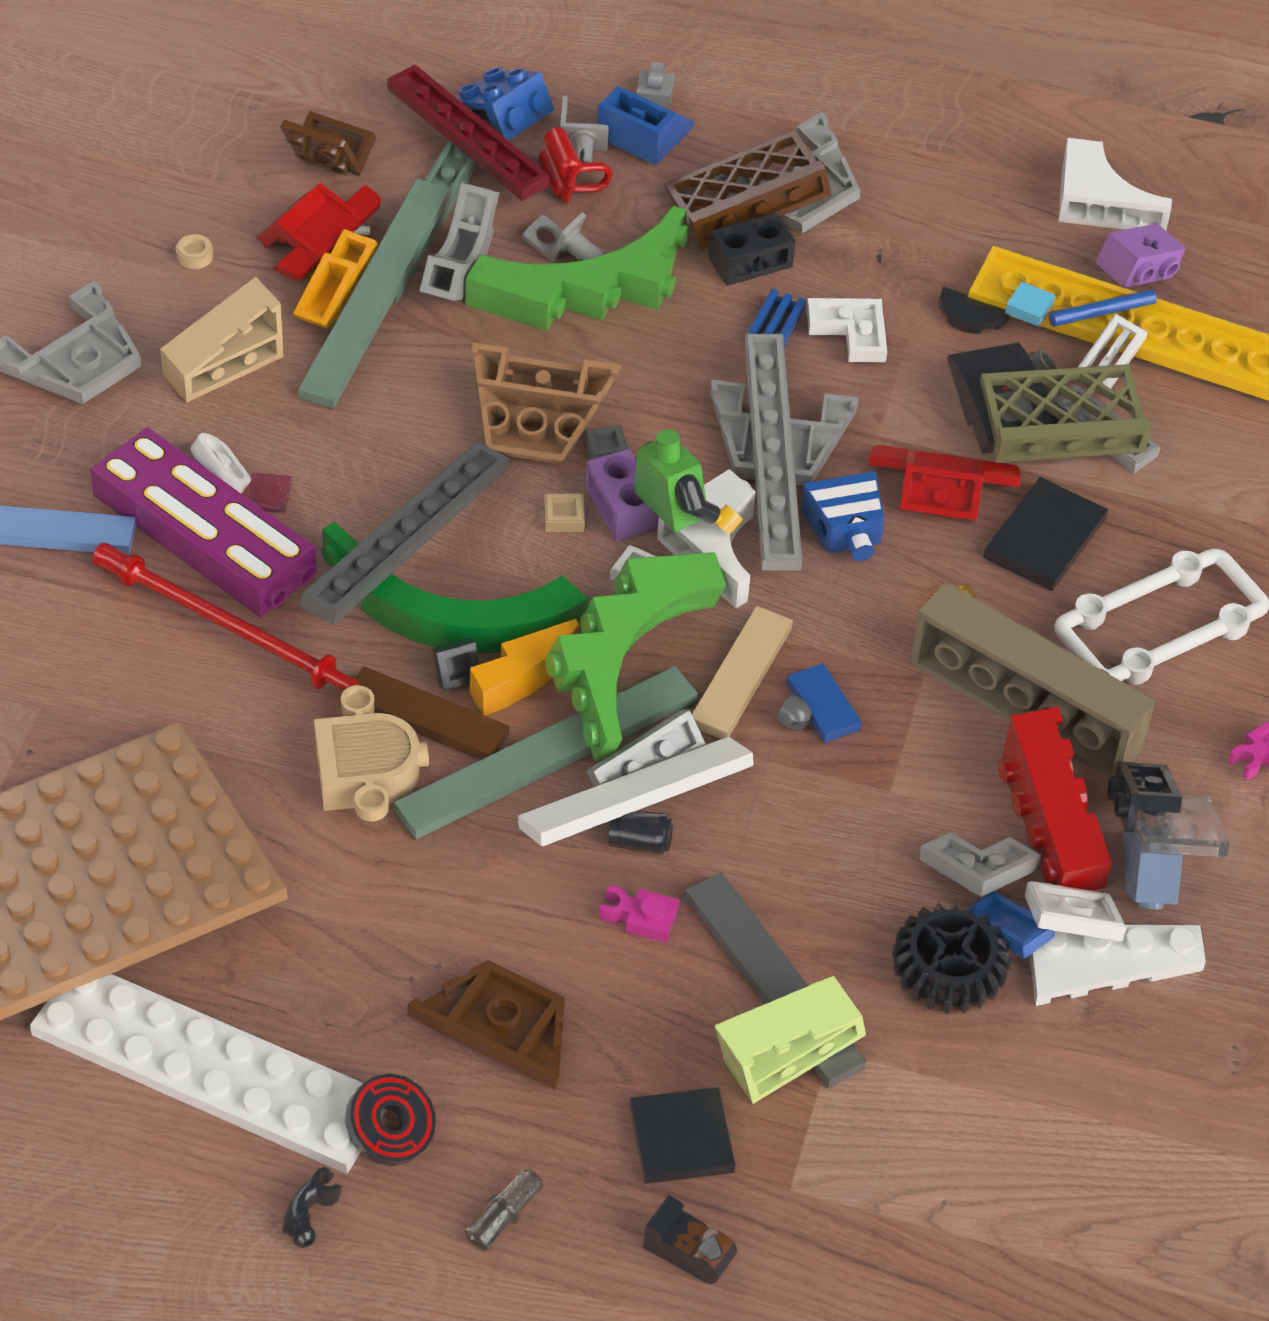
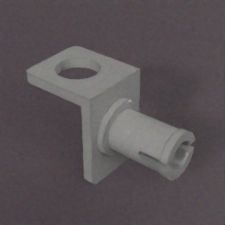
M562 95L560 128L566 131L580 161L592 163L593 150H607L609 127L602 124L567 122L568 96Z
M583 212L564 230L545 215H541L522 235V238L552 263L566 251L579 261L596 258L605 254L603 250H600L581 234L582 230L580 228L587 216ZM539 229L549 230L553 233L555 242L551 244L541 242L536 236V231Z

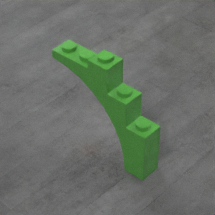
M673 206L662 221L643 237L619 250L596 258L569 263L530 264L510 262L480 255L466 277L465 305L544 331L549 329L555 318L560 319L564 309L603 321L610 307L615 308L620 298L658 310L664 298L671 297L676 285V277L672 276L676 251L679 246H685L690 233V226L686 225L687 210Z
M715 552L626 559L614 581L616 595L592 597L585 613L582 614L580 619L582 634L558 636L550 652L547 653L545 660L547 673L550 677H553L557 692L572 691L573 707L576 711L580 712L584 725L583 739L586 746L591 748L595 762H600L615 753L622 741L617 716V680L624 655L641 636L661 622L686 612L715 606L727 586Z

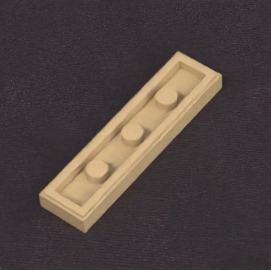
M758 606L755 607L692 714L701 732L719 739L730 737L792 630V619Z

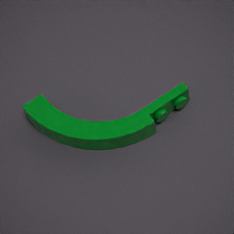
M335 521L322 529L323 547L321 552L323 558L331 567H334L359 545ZM392 573L361 600V610L392 632L427 646L439 647L471 638L476 643L477 653H501V643L574 619L579 623L580 629V619L588 607L589 598L563 575L540 588L513 597L495 600H462L423 591L406 583Z

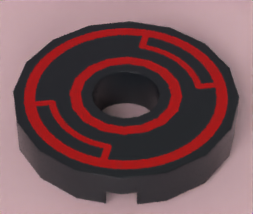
M391 1073L373 1076L356 1089L347 1103L345 1125L349 1139L356 1149L359 1147L362 1152L367 1154L366 1158L374 1163L388 1166L408 1163L427 1149L435 1134L436 1115L432 1101L420 1085L406 1076ZM383 1109L392 1110L397 1114L400 1120L399 1130H389L382 1124L380 1115Z

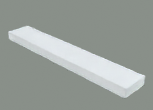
M726 737L518 815L519 829L539 845L545 846L753 766V753L732 738Z

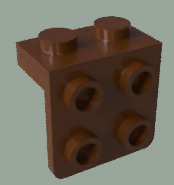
M309 111L303 126L287 120H283L280 126L286 141L293 148L297 158L310 164H314L315 161L327 164L329 169L342 175L350 172L360 176L376 140L375 134L371 131Z

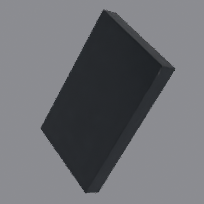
M1039 477L986 546L983 558L1053 591L1107 518L1108 509Z

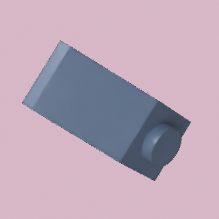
M1122 831L1121 843L1127 893L1138 903V906L1146 909H1163L1164 904L1178 905L1183 854L1164 833Z

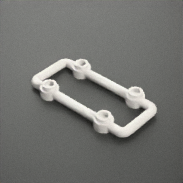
M1212 548L1199 554L1192 551H1180L1173 556L1170 567L1103 597L1091 593L1081 595L1076 600L1074 610L1057 618L1054 624V632L1065 647L1079 658L1099 669L1107 671L1111 676L1120 681L1126 680L1128 683L1138 685L1151 677L1154 666L1221 635L1229 640L1241 638L1247 633L1251 621L1267 613L1269 599L1224 550ZM1212 564H1217L1253 603L1246 607L1235 603L1227 604L1221 608L1218 620L1150 651L1137 647L1130 648L1123 654L1121 664L1111 669L1104 668L1071 629L1079 625L1085 630H1094L1103 624L1108 611L1172 582L1182 587L1191 586L1199 580L1202 569Z

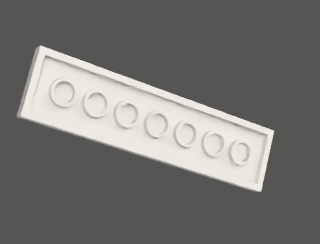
M113 974L48 1000L30 1025L32 1036L342 1173L348 1174L362 1151L359 1147L356 1149L349 1139L345 1125L347 1103L356 1089L363 1084L362 1082ZM387 1109L381 1111L380 1118L383 1117Z

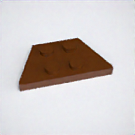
M487 960L470 969L467 975L455 977L442 984L441 991L422 1002L419 998H416L408 1004L407 1013L409 1017L554 1090L559 1086L565 997Z

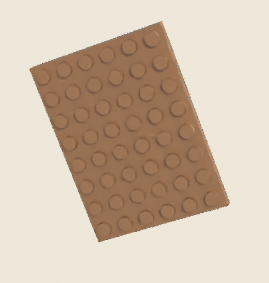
M180 722L0 793V1020L288 899L286 886Z

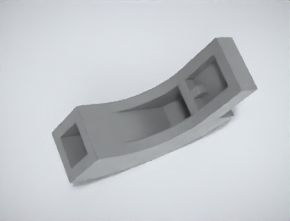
M461 183L448 236L443 247L436 255H428L420 292L453 301H459L465 297L467 275L480 255L487 256L495 230L492 227V222L500 192L468 183Z

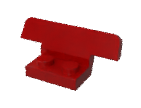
M320 182L300 197L256 238L265 248L276 240L281 245L287 242L294 249L272 269L292 280H301L319 265L325 252L331 254L343 229L354 233L379 210L381 197L365 184L345 202Z
M885 445L874 446L870 452L868 465L905 470L900 511L974 522L977 521L983 482L1019 487L1021 479L1020 469L1012 464L995 463L987 460Z

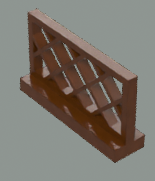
M796 130L664 183L666 192L675 206L687 210L686 223L690 226L694 242L699 250L710 245V233L712 230L776 212L780 217L832 195L826 167L821 160L816 161ZM794 145L795 147L791 155L778 153L779 150ZM754 160L762 161L759 168L746 166L747 163ZM772 163L785 164L782 171L768 170ZM795 166H800V167H802V168H799V169H797V170L792 171ZM720 174L729 175L726 182L713 180V178ZM739 176L752 178L749 185L736 183ZM762 179H763V180H770V181H768V182H765V183H763V184H760L761 181H762ZM689 187L697 188L693 195L678 193ZM706 190L720 191L716 199L702 197ZM729 193H734V194H736V195H734V196H731V197L727 198V196L729 195ZM696 207H704L694 212Z

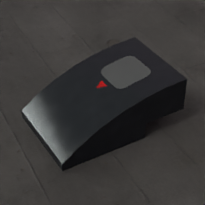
M1019 342L950 354L947 357L967 426L973 425L981 454L993 452L995 443L980 383L981 375L1037 370ZM1032 383L1029 386L1030 390L1043 398L1048 395L1043 383ZM1005 385L993 386L994 393L1007 401L1015 393L1014 390ZM1022 395L1013 404L1029 415L1038 407ZM1045 410L1036 418L1044 425L1059 423L1056 417ZM1007 412L1000 419L1002 428L1019 427L1023 424Z

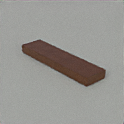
M363 666L355 677L360 686L367 687L372 691L374 695V713L396 716L407 722L417 734L480 760L498 752L509 736V725L368 667Z

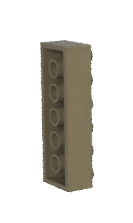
M946 582L918 612L910 664L1009 721L1012 715L1058 706L1063 719L1058 724V731L1061 740L1070 739L1074 751L1073 758L1108 778L1111 775H1116L1118 761L1134 762L1141 754L1156 701L1141 690L1134 689L1111 676L1107 671L1093 666L1076 656L1073 652L1063 649L1040 636L1036 631L1022 626L1006 617L1002 612L990 608L971 597L965 591L958 590Z

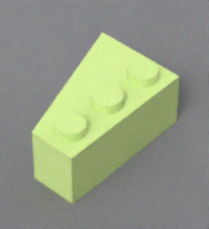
M834 976L814 982L803 989L714 1025L724 1062L752 1104L866 1035L861 1013Z

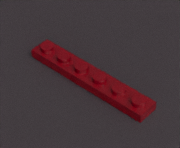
M416 64L387 78L388 90L519 200L523 201L550 185V175Z

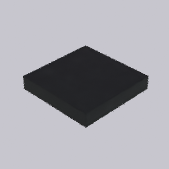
M719 1087L630 1098V1111L644 1184L735 1172V1160Z

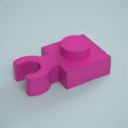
M1269 721L1248 733L1244 744L1234 747L1230 753L1228 760L1230 765L1238 761L1249 763L1244 769L1243 777L1245 779L1255 777L1262 764L1269 768Z
M607 887L606 901L616 903L617 905L608 906L601 904L599 908V918L608 923H616L621 920L626 921L625 932L667 943L679 911V899L643 889H638L636 897L633 898L629 897L619 887Z

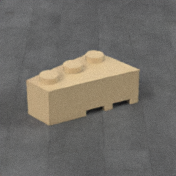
M257 277L253 278L160 348L163 376L187 403L283 358L281 303Z

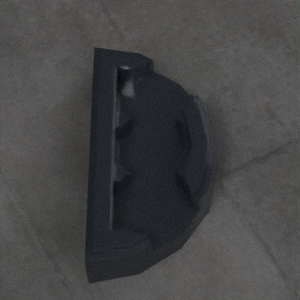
M944 286L942 287L939 308L947 316V322L961 331L978 334L981 333V329H991L993 327L1000 329L1010 319V315L1005 313L1006 309L969 298L966 294Z

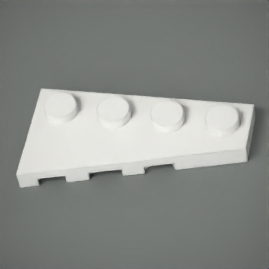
M1125 925L1126 931L1123 942L1055 931L1053 939L1029 955L1035 1006L1048 1004L1051 998L1069 995L1071 999L1085 996L1092 989L1110 986L1114 990L1128 987L1130 981L1147 978L1152 982L1203 971L1206 959L1200 925Z

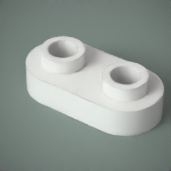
M199 434L190 448L194 455L193 460L242 494L251 481L247 471L224 442L210 434Z

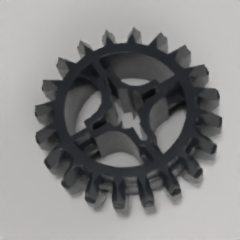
M938 902L933 912L922 907L917 917L909 915L905 921V926L900 927V930L897 932L896 944L893 945L892 951L893 969L895 976L901 977L900 984L902 990L912 989L913 1001L921 998L927 999L928 1009H931L935 1004L943 1005L946 1014L951 1010L952 1006H957L964 1014L969 1009L970 1003L981 1009L982 1005L985 1004V1000H994L999 988L1005 985L1008 975L1007 971L1011 963L1010 954H1008V940L998 938L1001 926H988L990 923L989 914L980 918L976 917L974 906L967 912L960 911L957 902L951 907V910H945ZM973 949L979 954L984 965L977 961L978 956L972 952ZM918 950L926 955L925 959L930 963L929 966L922 960Z

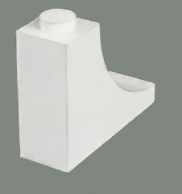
M1074 138L1067 139L1062 165L1058 222L1123 230L1157 223L1164 230L1167 229L1172 198L1147 193L1122 179L1108 163L1104 154L1103 142Z
M729 469L706 483L704 489L706 501L718 506L720 509L727 504L743 518V521L732 533L727 534L714 523L708 524L704 521L674 532L659 517L657 539L674 555L715 552L727 585L721 596L737 609L748 602L750 575L735 557L731 541L739 529L753 518L756 492L746 480H741Z

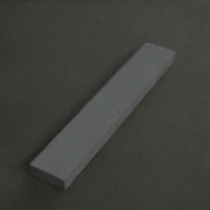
M722 872L685 889V900L764 1004L808 986ZM852 1043L817 1064L813 1069L826 1087L830 1088L864 1070L866 1060Z

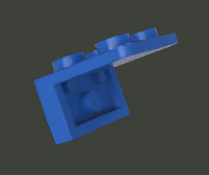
M502 67L490 69L483 74V79L477 83L461 87L458 90L459 94L455 96L469 109L485 110L491 127L508 141L555 110L542 73L540 71H525V68L503 70Z

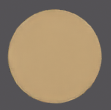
M197 234L181 238L176 244L178 263L188 269H201L208 266L213 260L212 242L207 237Z

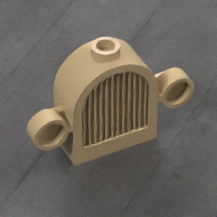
M357 685L344 690L341 695V711L343 716L314 719V733L323 810L355 808L359 818L374 822L381 820L387 815L390 803H394L407 796L414 789L419 779L420 767L429 766L427 742H419L416 732L407 722L393 715L374 713V695L367 687Z

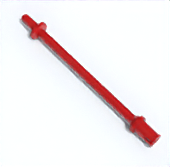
M105 542L101 543L94 551L92 563L118 576L119 581L124 585L133 586L140 583L312 674L311 685L314 688L322 689L327 683L342 691L351 686H360L356 679L336 669V657L326 654L320 660L147 570L142 557L136 554L129 556Z

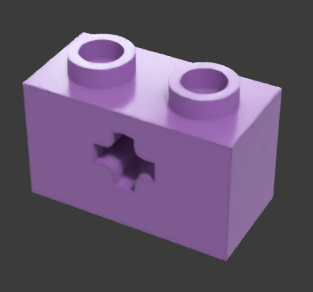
M1156 223L1110 232L1095 263L1123 288L1172 278L1180 268V260L1186 248Z

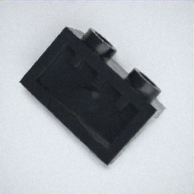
M1118 761L1116 775H1111L1108 780V800L1113 801L1115 817L1120 818L1125 832L1135 831L1138 810H1142V812L1152 816H1164L1167 812L1180 813L1183 797L1167 765Z

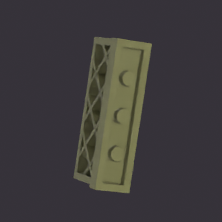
M1130 364L987 373L981 375L980 383L995 441L993 447L995 463L1145 452L1152 427L1149 418H1144ZM1122 377L1124 388L1120 393H1117L1102 382L1106 378ZM1079 380L1089 388L1081 396L1065 385L1069 381ZM1032 383H1043L1051 388L1052 391L1043 398L1030 390L1029 386ZM1005 385L1014 390L1015 393L1007 401L994 393L993 386ZM1095 391L1112 401L1105 410L1088 400ZM1058 393L1075 403L1068 412L1051 403ZM1021 395L1038 406L1030 415L1013 405ZM1119 405L1130 412L1133 419L1119 420L1110 413ZM1082 408L1097 417V419L1091 422H1081L1073 416ZM1045 410L1060 421L1058 424L1044 425L1036 418ZM1007 412L1023 424L1019 427L1002 428L1000 419Z

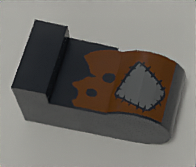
M668 1195L646 1224L643 1248L705 1283H716L738 1253L735 1243L723 1232L714 1228H708L707 1224L683 1211L684 1204Z

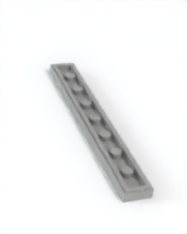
M745 334L762 570H801L802 550L783 334Z

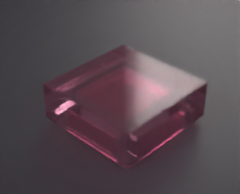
M252 472L247 498L266 512L286 514L292 485L291 476Z

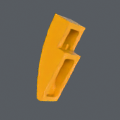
M343 229L331 254L324 253L293 312V316L328 329L338 320L378 249L377 241Z
M574 619L501 643V658L471 667L470 695L480 713L487 716L505 709L549 682L553 677H550L546 670V655L550 652L558 636L579 634V623L577 620Z

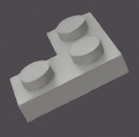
M950 832L921 845L919 860L937 870L938 873L964 886L971 893L982 897L1040 870L1041 855L1011 837L980 850Z

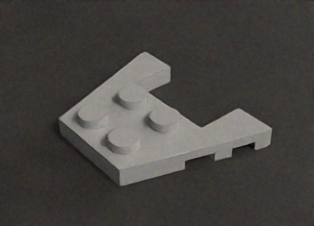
M823 112L798 125L797 133L813 151L811 153L816 161L821 160L826 167L832 195L780 216L785 225L801 233L806 232L860 199V188L846 158L842 156L834 132H831L828 119ZM795 166L792 171L797 170V169L802 168V167H800V166ZM720 174L715 176L713 180L726 182L729 175ZM739 176L736 183L749 185L752 178ZM764 180V181L761 182L760 184H763V183L768 182V181H770V180ZM729 193V195H728L727 197H731V196H734V195H736V194H734V193Z
M95 280L68 296L70 308L87 321L37 353L30 355L7 335L0 338V372L84 404L140 368L141 357L123 325H120L117 321L114 309L109 301H106L103 297L102 289Z
M711 380L710 396L732 472L739 478L755 480L750 413L742 412L745 384ZM825 393L820 422L790 418L796 485L804 486V483L814 482L855 416L859 397Z

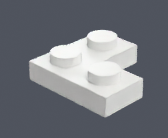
M808 298L807 319L809 335H846L849 362H886L887 344L882 299Z

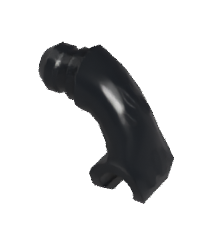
M327 1167L317 1169L313 1176L297 1193H294L292 1200L289 1201L283 1220L282 1231L293 1238L295 1246L307 1248L315 1242L316 1232L311 1227V1216L308 1210L316 1203L322 1206H332L339 1200L342 1192L341 1185L324 1186L334 1177L333 1171Z

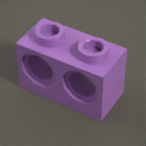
M630 449L586 462L585 488L615 542L658 529L659 516L635 493L636 461Z

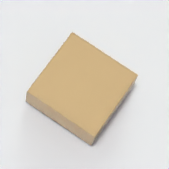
M544 494L545 532H584L583 494Z

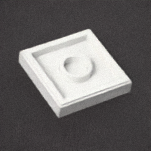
M1034 881L1027 882L1024 896L1038 928L1123 942L1126 926L1110 894Z

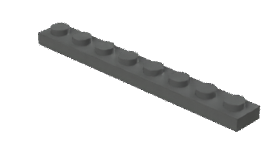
M476 442L309 587L301 596L300 607L335 625L507 471L510 458Z

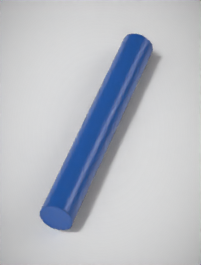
M1153 289L1050 312L1049 320L1053 327L1155 304L1157 298Z

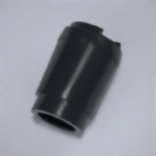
M634 811L610 820L609 845H617L619 848L664 854L671 847L673 834L672 818L665 813Z

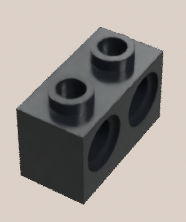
M776 212L712 230L710 233L708 258L725 284L729 286L792 268L795 239Z

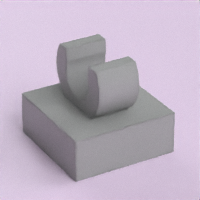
M651 62L650 71L641 70L636 94L660 106L670 107L675 85V74L665 73V63Z

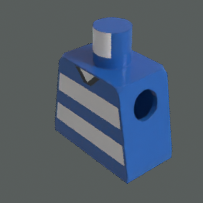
M875 471L804 483L801 511L826 551L833 553L850 550L852 558L856 561L869 559L875 552L873 545L881 542L884 524V513Z

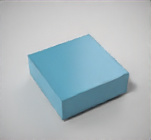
M1021 282L1008 301L1005 313L1039 327L1054 305L1056 295Z

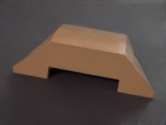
M471 342L486 446L504 456L563 465L620 372L621 365L587 359L583 360L582 366L509 355V347Z

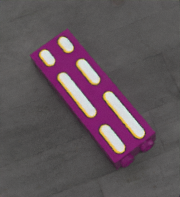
M149 427L140 431L90 468L93 495L121 516L136 517L137 528L260 618L272 608L279 607L287 596L301 585L308 584L317 573L316 547Z

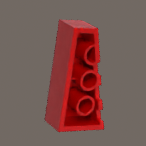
M1059 707L1012 715L1002 759L998 760V773L1002 783H1008L1016 815L1018 817L1022 816L1026 824L1029 846L1033 850L1037 849V852L1041 855V871L1044 880L1052 885L1089 891L1106 888L1112 862L1095 813H1086L1088 810V791L1083 777L1074 778L1071 757L1074 756V751L1070 739L1061 740L1058 724L1063 719Z

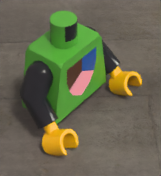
M663 430L656 435V441L647 442L638 449L635 459V493L674 532L704 521L708 524L714 523L724 532L730 534L743 521V518L727 504L720 509L718 506L706 501L701 465L680 444L678 432Z

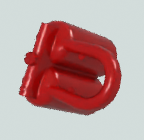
M553 128L544 135L543 142L546 149L539 153L537 161L540 167L550 175L549 186L553 194L561 198L564 203H569L573 193H595L605 189L610 184L613 173L609 165L602 162L581 163L563 128ZM580 172H604L603 179L596 184H587L586 182L583 184L575 183Z

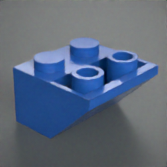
M619 86L598 105L597 124L608 125V143L654 165H657L694 127L693 120Z

